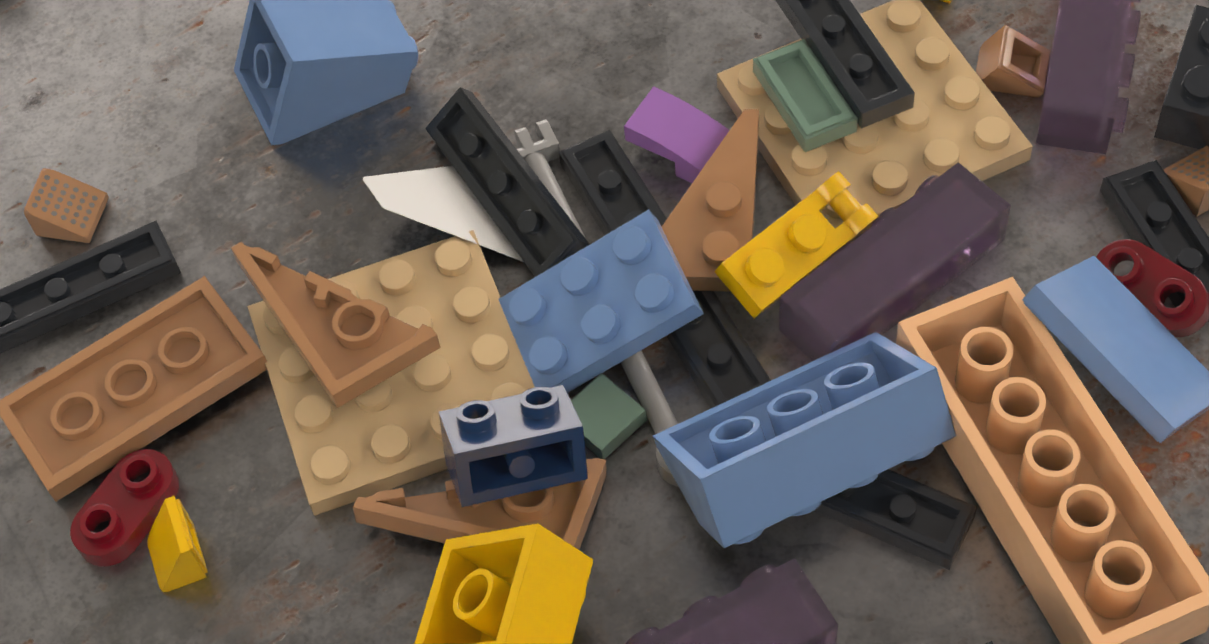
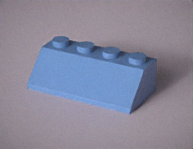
M877 332L653 435L661 456L698 523L723 548L732 544L750 542L759 537L765 528L790 516L810 513L817 509L823 500L848 488H859L868 485L878 477L879 473L904 461H913L926 457L934 450L935 446L956 437L937 368Z

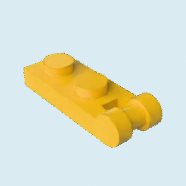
M840 171L828 178L814 192L728 257L714 271L754 319L878 219L879 216L868 203L861 206L847 190L851 184ZM827 206H830L843 221L836 228L821 213Z

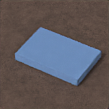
M1095 256L1036 284L1022 299L1032 313L1157 442L1162 443L1209 410V371Z

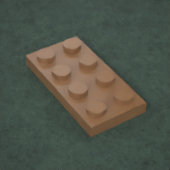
M203 276L0 399V417L52 498L57 502L116 465L126 455L140 450L266 371L265 363L267 360L207 278Z

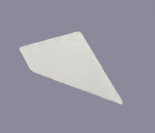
M453 166L363 177L364 183L382 208L477 244L468 232L474 230L480 246L524 262Z

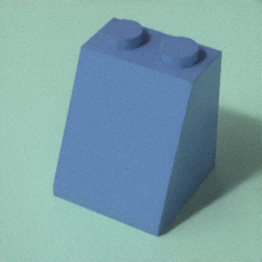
M249 0L234 72L271 145H280L405 93L412 69L416 67L418 62V49L415 40L408 35L397 16L395 6L390 0Z

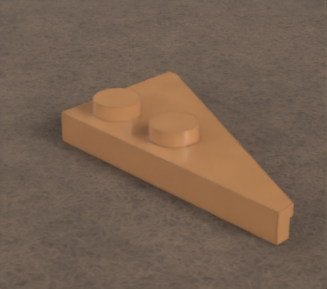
M759 109L743 110L662 225V229L692 290L730 291L714 271L723 261L753 239Z
M242 242L231 247L237 263L337 408L441 348L436 332L425 324H422L419 329L390 316L386 306L371 299L357 298L350 289L311 271L305 276L281 265L277 255L260 247H248Z
M600 458L586 459L588 479L466 507H461L452 480L445 481L446 491L405 497L404 488L379 491L373 496L357 497L353 505L356 523L445 543L446 539L538 523L579 550L607 476L606 460Z

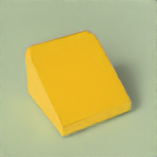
M175 496L166 498L147 539L154 571L162 592H170L207 578L205 573H208L192 520L180 499H176Z

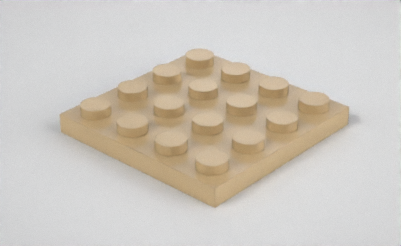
M892 0L860 14L915 92L913 108L862 129L857 123V132L810 151H803L753 73V59L717 73V88L737 118L744 109H759L758 150L794 204L797 205L828 178L840 171L851 184L847 190L861 206L868 203L879 216L861 234L1025 163L1031 158L1032 144L920 0ZM802 39L796 40V41L791 42V43H789V44L795 43V42L800 41V40H802ZM830 206L821 211L834 228L843 223L842 219Z
M474 230L468 232L477 244L454 236L328 279L350 289L357 298L371 299L386 306L392 317L418 329L422 324L433 328L441 346L438 350L339 408L332 402L265 302L261 301L247 306L261 351L267 360L265 363L314 516L353 503L357 497L373 496L379 491L390 490L448 469L445 461L438 411L457 408L469 401H490L518 395L535 387L498 300L501 297Z

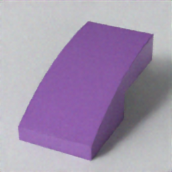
M654 86L624 125L626 141L675 162L676 176L690 183H693L729 132L726 127L704 112Z

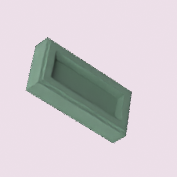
M805 39L753 59V73L804 152L857 132L858 118Z

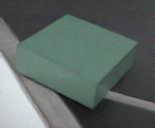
M602 373L571 400L583 425L585 446L600 459L607 458L647 421L646 409Z

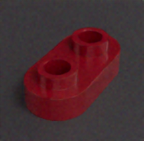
M1131 239L1117 240L1106 245L1096 256L1113 275L1115 267L1120 262H1134L1133 268L1128 274L1114 276L1174 337L1192 335L1199 331L1208 321L1209 294L1201 280L1141 242ZM1175 292L1185 294V300L1180 306L1176 308L1164 306L1165 300L1170 294Z
M150 449L138 450L126 455L117 463L79 510L72 521L70 536L74 546L87 562L100 567L113 566L126 560L136 550L150 532L164 500L172 496L176 498L178 494L179 478L169 459L164 454ZM150 472L145 480L133 482L138 476ZM110 521L109 526L105 530L97 533L93 532L101 522Z

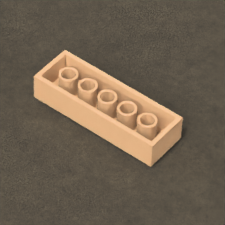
M1010 277L898 322L896 344L935 366L938 370L956 437L943 442V446L1061 644H1180L1205 633L1209 627L1208 574L1045 325L1024 304L1022 299L1025 297V294L1015 279Z

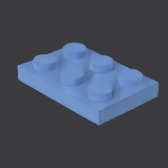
M650 210L645 211L498 299L534 386L551 388L563 385L567 393L704 314L658 219Z

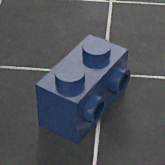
M563 385L551 388L534 387L524 391L522 394L490 401H469L457 408L438 411L446 466L461 507L588 479L583 425Z

